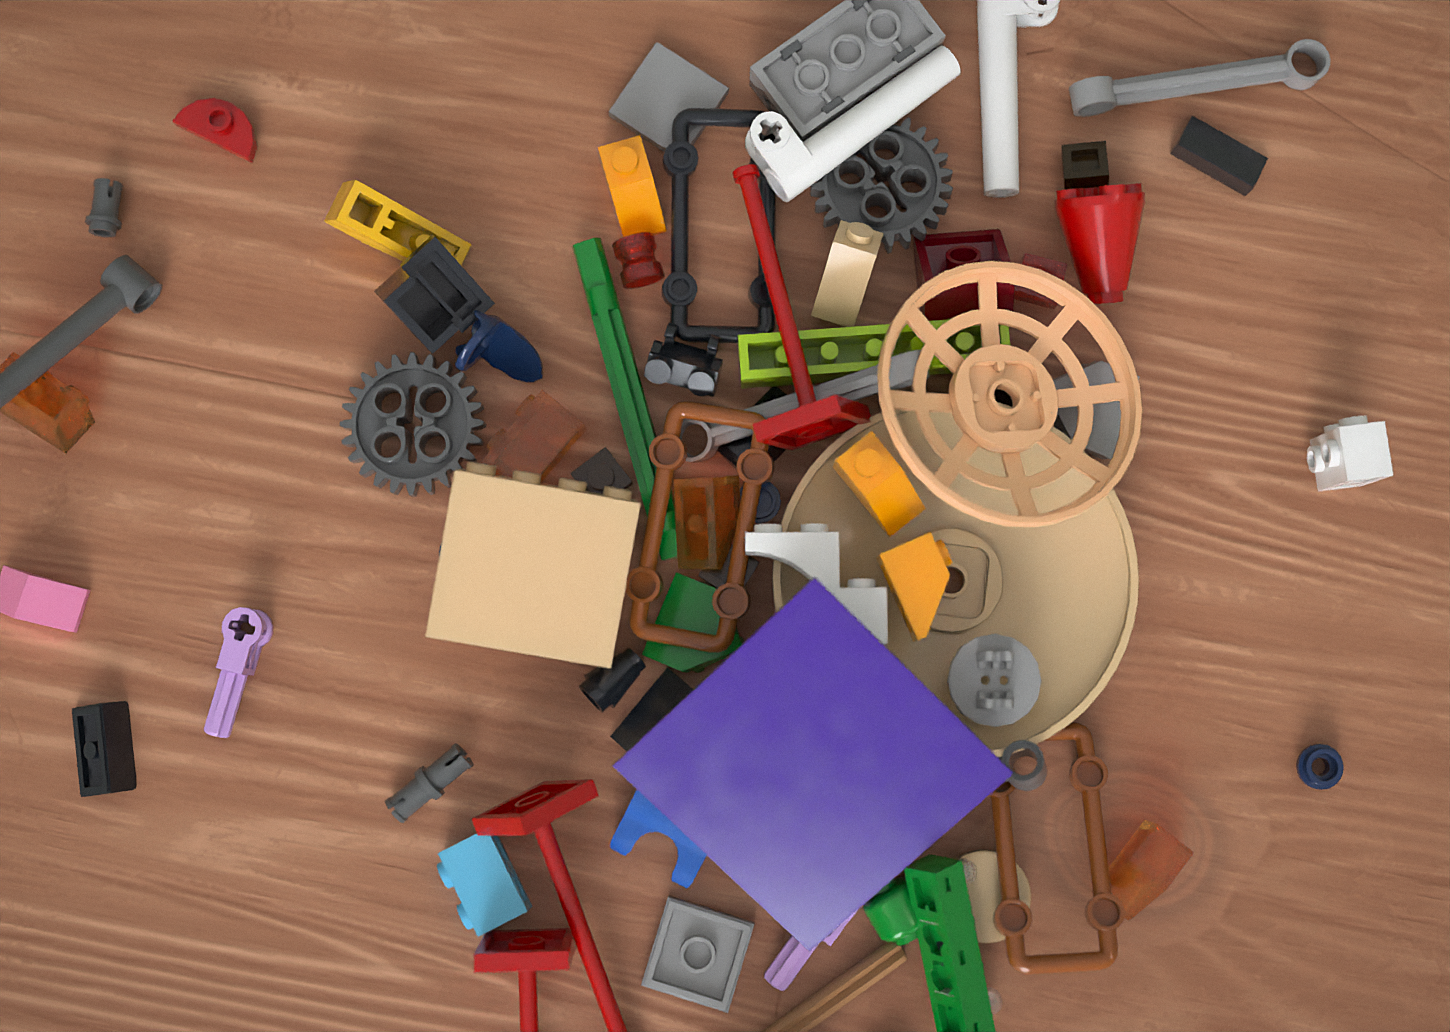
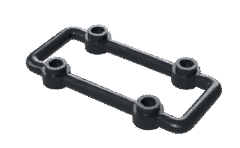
M688 108L679 112L673 120L672 143L665 149L662 160L664 170L672 177L671 274L664 280L661 294L665 303L670 306V323L678 325L676 337L682 341L709 343L711 335L720 337V343L738 344V335L774 332L775 314L759 254L758 277L753 280L748 291L750 302L758 309V325L756 327L688 324V306L694 301L698 289L695 279L688 274L689 176L694 173L698 163L697 150L689 143V127H751L753 120L764 111ZM761 133L759 136L763 142L767 139L773 142L775 140V136L772 133L767 136ZM750 157L749 164H756ZM759 168V189L776 248V193Z

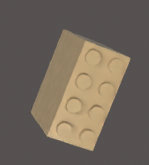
M471 461L467 462L466 469L460 468L455 470L425 637L611 668L641 504L638 500L631 499L632 491L604 486L603 494L586 491V482L567 478H559L558 486L540 483L542 474L516 469L513 470L512 477L495 475L497 466Z

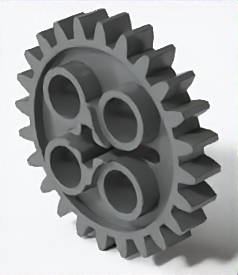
M907 117L901 126H897L894 123L816 183L812 184L810 196L819 198L815 202V213L828 212L824 217L823 226L825 228L835 224L839 226L841 220L849 223H864L873 230L884 233L881 243L884 244L888 254L892 252L894 241L898 240L905 250L910 247L911 235L920 241H924L927 234L925 226L936 230L940 221L936 214H946L949 204L944 200L950 199L953 187L945 184L951 181L953 171L942 168L946 165L948 154H934L939 144L938 138L925 142L923 139L926 127L923 126L913 133L909 130L911 119ZM880 149H887L894 153L895 157L884 160L879 158L875 152ZM856 155H863L867 160V163L861 158L856 157ZM852 173L857 175L861 181L856 184H847L840 179V176ZM874 178H875L876 181L878 182L877 185H875V184L873 183V182H874ZM886 181L889 183L888 188L884 184ZM905 182L917 183L922 191L918 193L907 192L903 189L902 184ZM896 204H898L901 208L906 209V211L900 212L896 207ZM872 206H879L886 210L888 215L882 218H875L868 214L866 210Z
M410 352L408 362L404 365L399 357L394 354L391 359L392 368L386 369L377 361L375 362L377 376L372 378L364 372L360 374L366 384L363 390L357 387L349 388V391L357 397L356 403L342 404V408L352 414V419L341 421L339 426L352 431V435L345 437L341 441L346 447L357 448L348 457L350 462L355 464L365 461L359 471L361 476L367 478L377 472L373 483L376 487L381 489L390 480V492L395 495L401 492L404 485H406L407 491L412 497H417L420 485H423L426 491L433 495L435 494V481L440 480L441 483L450 488L452 484L449 474L457 469H463L461 466L463 460L469 462L477 461V458L469 449L471 446L484 445V441L474 435V431L486 428V423L483 420L474 418V415L484 410V406L481 402H469L478 391L474 386H467L461 389L467 377L462 371L450 377L453 366L447 360L436 369V358L431 354L426 357L423 365L420 364L419 358L414 352ZM416 386L414 414L423 424L422 426H416L414 429L417 461L411 464L409 457L412 451L413 436L404 426L405 424L412 423L413 420L410 389ZM392 393L400 394L402 401L398 410L393 413H384L382 411L384 398ZM434 393H444L446 403L443 409L435 413L427 412L425 405L429 396ZM435 436L444 437L446 446L442 454L436 457H428L425 452L428 440ZM389 437H399L401 441L399 452L393 457H383L381 451L383 442Z

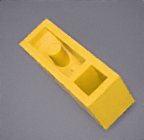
M357 180L342 183L324 222L353 238L401 261L410 256L432 235L440 241L460 265H462L472 245Z

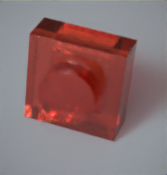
M1024 253L1021 260L1022 265L1040 269L1064 281L1067 263ZM1015 285L1014 299L1051 309H1055L1058 303L1040 293Z

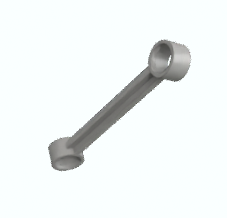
M1303 39L1292 45L1283 55L1112 80L1110 76H1095L1075 82L1069 87L1073 114L1078 117H1087L1105 113L1121 105L1283 81L1290 88L1305 90L1314 86L1327 73L1330 67V55L1326 47L1320 42L1313 39ZM1294 53L1309 55L1316 64V75L1306 77L1299 74L1292 65V55Z
M921 350L910 351L891 357L889 371L890 390L912 385L915 366ZM878 365L813 386L816 400L818 401L837 394L856 401L877 394ZM795 392L744 410L759 413L768 419L796 409L799 404ZM684 419L680 439L682 440L685 429L691 424L703 426L708 436L707 446L697 456L687 453L686 461L704 462L714 456L720 445L753 435V430Z

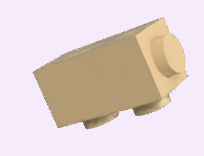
M840 221L811 316L845 327H854L884 233L875 231L864 223Z

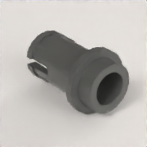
M107 178L94 180L92 209L90 215L86 216L85 223L89 225L88 231L93 235L115 237L116 231L121 229L122 222L118 220L123 184L114 180L113 186H109L110 179Z

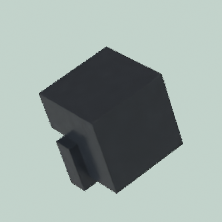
M433 235L399 265L400 268L374 291L432 354L458 330L463 333L478 319L474 314L475 310L485 313L495 304Z

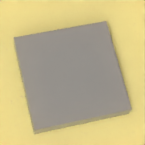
M656 42L609 110V117L665 152L668 145L672 143V124L676 115L688 108L718 109L728 95L729 88ZM706 126L689 127L690 144L694 145Z
M668 895L641 986L728 1013L755 923Z

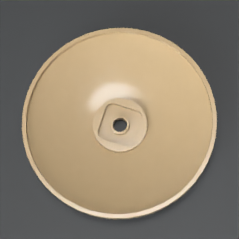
M998 403L1003 408L1012 409L1011 406ZM894 409L897 421L908 444L923 465L934 475L944 460L935 452L926 439L917 420L916 412ZM882 412L870 417L871 422L858 424L848 430L819 456L798 484L786 508L781 523L782 532H801L802 524L814 523L828 524V532H839L840 588H848L849 579H875L876 587H887L888 644L885 646L997 757H1002L1006 747L1015 741L1027 740L1038 744L1065 728L1083 713L1103 691L1121 661L1134 626L1139 587L1137 553L1127 516L1114 489L1112 488L1104 498L1079 515L1059 523L1036 527L1004 526L980 520L958 510L933 493L912 472L896 449L885 425ZM929 412L937 432L952 450L963 435L953 419L952 413ZM1052 426L1050 431L1070 444L1072 442L1068 436ZM871 431L901 466L926 508L890 538L833 468V464L839 456ZM1037 443L1029 449L1019 452L1025 476L1042 472L1059 460ZM978 446L967 461L968 464L983 472L1006 477L1001 454L990 452ZM1071 467L1068 472L1052 483L1036 489H1030L1039 514L1050 512L1072 503L1088 492L1096 481ZM958 473L949 486L951 490L964 499L986 509L1010 515H1019L1011 491L980 485L967 479L960 473ZM931 532L934 541L942 539L952 560V564L947 566V568L955 569L960 573L962 586L956 593L943 592L927 637L913 642L876 558L886 551ZM773 560L772 581L776 612L810 580L791 566ZM990 634L1013 637L1026 646L1038 662L1041 676L1039 696L1029 713L1013 724L998 727L978 724L962 715L951 699L947 681L950 663L958 649L975 637ZM987 676L981 678L982 684H988L989 678ZM1005 676L1000 677V683L1005 685L1007 678Z

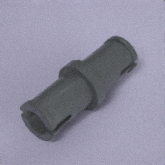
M455 743L451 746V749L429 767L422 766L415 771V778L392 797L385 800L388 809L395 808L391 812L398 821L404 823L408 820V817L430 799L437 800L444 795V788L467 769L474 766L470 757L464 758L467 755L465 750Z

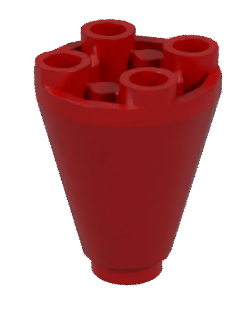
M1142 183L1057 190V200H1054L1055 211L1082 293L1087 294V298L1093 304L1123 302V291L1128 289L1145 205V192H1142Z

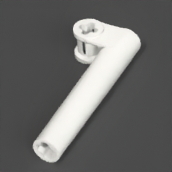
M977 0L984 194L988 197H1010L1019 193L1017 27H1041L1049 24L1057 15L1060 0H1043L1046 3L1045 5H1039L1038 0Z
M941 45L804 142L800 140L781 114L763 112L753 120L745 138V148L749 156H751L765 175L773 191L787 203L960 75V66L952 52ZM761 133L765 136L772 133L775 136V140L773 142L767 139L763 142L759 136Z

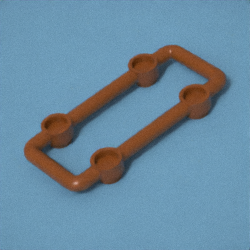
M680 401L668 410L663 434L654 438L649 447L650 459L657 468L639 567L633 569L628 574L625 587L627 595L633 600L630 612V626L639 638L710 653L724 651L732 644L737 620L748 612L751 605V597L748 590L744 587L749 555H745V533H753L761 486L773 477L775 471L774 461L768 454L769 445L757 442L752 425L765 420L766 418L763 415L752 411L692 401ZM684 419L753 430L750 449L744 451L739 456L736 465L737 473L744 481L727 580L725 584L716 589L712 598L713 608L720 616L716 635L647 622L650 602L657 600L664 588L663 579L656 571L673 473L674 470L680 468L685 463L687 458V447L680 439Z
M1071 722L1044 741L1075 740L1077 760L1069 770V779L1071 785L1082 793L1093 898L1088 901L1085 907V918L1091 928L1098 931L1099 951L1043 955L1025 954L1023 934L1028 931L1032 924V913L1028 905L1021 901L1019 897L1009 795L1014 791L1015 787L1009 781H1004L988 795L992 803L1001 903L993 913V923L998 932L1005 936L1009 963L1015 970L1023 974L1103 970L1110 967L1118 955L1116 928L1124 920L1125 909L1120 899L1111 892L1099 791L1107 782L1108 769L1105 763L1095 756L1091 732L1086 726L1076 722Z

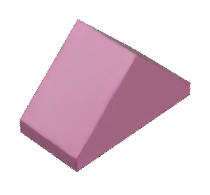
M3 565L0 574V613L15 619L77 633L90 590Z

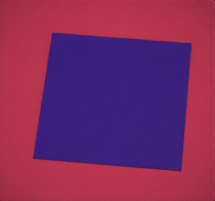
M816 577L808 582L613 764V767L809 952L1013 774V771Z

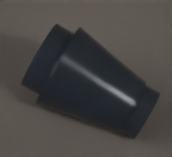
M628 647L623 653L621 652L613 657L611 668L598 666L585 674L586 680L579 685V688L587 699L603 713L608 707H616L638 678L640 672L646 668V665Z

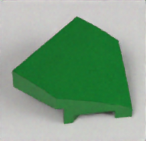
M676 572L655 624L716 635L720 616L713 608L712 598L717 588ZM736 627L732 644L726 650L719 653L647 641L642 655L684 673L690 671L700 673L705 670V667L730 656L744 643V639L739 635Z

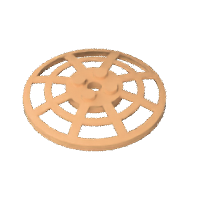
M999 261L968 263L944 271L924 283L907 299L889 325L881 346L877 371L879 402L885 425L896 449L912 472L933 493L956 509L980 520L1004 526L1036 527L1055 524L1079 515L1104 498L1123 477L1133 459L1141 429L1142 403L1137 374L1132 358L1121 336L1105 314L1084 294L1067 282L1040 269L1018 263ZM978 282L979 310H972L957 315L942 324L937 330L919 310L925 302L945 290L963 284ZM996 282L1010 283L1031 289L1052 299L1062 306L1063 309L1048 327L1024 314L997 309ZM1077 320L1088 329L1103 350L1113 371L1115 383L1089 386L1087 376L1079 360L1062 340ZM906 323L925 344L920 351L915 366L912 392L890 390L889 383L892 353L899 334ZM980 325L982 348L974 351L964 359L946 340L960 330ZM998 325L1019 329L1033 336L1037 341L1028 352L1014 346L1000 344ZM1051 352L1066 369L1073 388L1056 390L1049 372L1042 365ZM934 355L953 373L948 394L926 393L927 372ZM996 389L1003 390L1010 395L1013 403L1012 409L1003 408L996 402L994 398V391ZM1120 401L1119 437L1113 457L1106 467L1084 454L1083 451L1088 444L1092 431L1093 404ZM1077 406L1076 430L1072 442L1069 444L1050 431L1056 420L1058 408ZM894 409L916 412L917 420L926 439L935 452L944 460L934 475L923 465L908 444L897 421ZM929 412L952 413L953 419L963 433L952 450L937 432ZM1037 443L1059 459L1048 469L1031 476H1025L1019 452L1025 451ZM978 446L987 451L1001 454L1006 477L983 472L968 464L967 461ZM1071 467L1096 481L1088 492L1072 503L1045 513L1038 514L1030 489H1036L1052 483L1068 472ZM958 473H960L967 479L980 485L1011 491L1019 515H1010L986 509L964 499L951 490L949 486Z

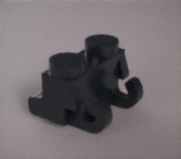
M669 322L664 337H666L664 344L654 340L644 369V376L655 384L666 382L689 389L696 396L714 397L723 366V359L716 358L720 337L711 335L707 350L675 341L678 325Z

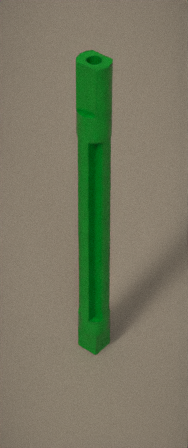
M591 238L574 244L572 248L648 518L657 468L650 459L649 447L654 438H656V433L601 238ZM671 490L659 551L661 561H668L687 555L680 531L682 527Z

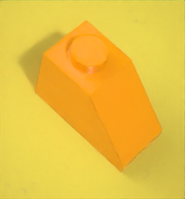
M641 136L598 147L625 244L667 232Z
M872 431L835 460L833 464L834 470L889 538L926 509L901 466Z
M931 532L886 551L876 558L913 642L927 637L950 576L947 566L952 564L950 554L942 539L934 541Z

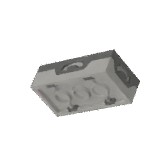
M844 0L750 66L749 85L769 112L781 114L800 140L804 142L931 51L943 45L946 35L919 0Z

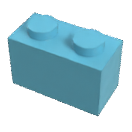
M475 834L438 853L441 860L437 864L439 875L448 889L454 887L461 901L457 905L458 914L464 926L468 930L474 928L478 937L528 912L532 908V904L499 836H478Z

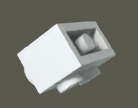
M1367 416L1344 418L1338 420L1339 424L1325 426L1324 434L1310 439L1311 446L1307 449V463L1310 471L1315 473L1318 492L1360 487L1393 476L1385 421L1368 423Z

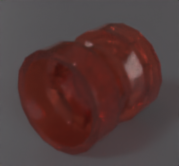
M643 232L628 235L612 244L615 259L621 262L623 268L620 272V277L624 289L642 288L655 284L665 278L662 264L655 258L654 252L657 249L653 233Z

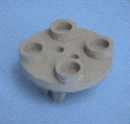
M990 634L975 637L958 649L950 663L947 681L951 699L962 715L975 723L998 727L1013 724L1029 713L1039 696L1041 676L1038 662L1026 646L1013 637ZM983 676L989 678V682L986 685L981 682ZM1002 676L1007 678L1005 685L1000 683V677Z

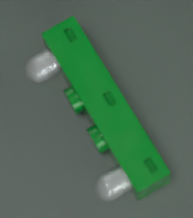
M929 854L909 864L904 869L910 902L919 924L916 932L936 1031L996 1032L993 1015L1001 1009L1002 997L996 989L987 987L984 964L981 959L975 919L967 888L977 877L976 866L972 861L965 858L953 859Z

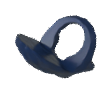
M477 310L474 311L478 319L472 326V337L467 344L458 345L455 349L458 356L455 363L457 369L466 371L483 358L492 367L503 371L515 380L533 383L543 378L541 358L533 345L521 333L498 316L488 315Z

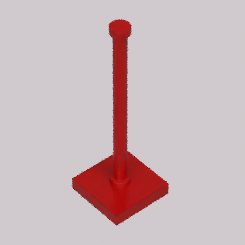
M748 164L736 168L732 175L734 182L740 184L799 404L796 409L752 425L757 442L793 451L847 432L858 424L871 422V415L868 405L837 394L818 401L816 400L757 179L760 177L758 165Z
M593 779L543 781L472 818V822L478 836L528 835L534 831L608 1032H628L551 825L557 818L595 799L599 794Z
M570 928L491 930L483 935L474 952V973L518 971L520 1032H539L537 971L569 970L577 946Z

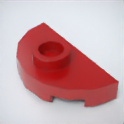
M217 98L196 100L182 108L172 120L176 126L253 163L257 150L254 129L246 114L231 102Z

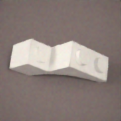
M814 523L802 524L801 532H782V525L758 524L754 525V533H745V555L762 556L780 561L791 566L810 581L816 577L884 645L888 644L887 587H876L875 579H849L848 588H840L839 532H828V524Z

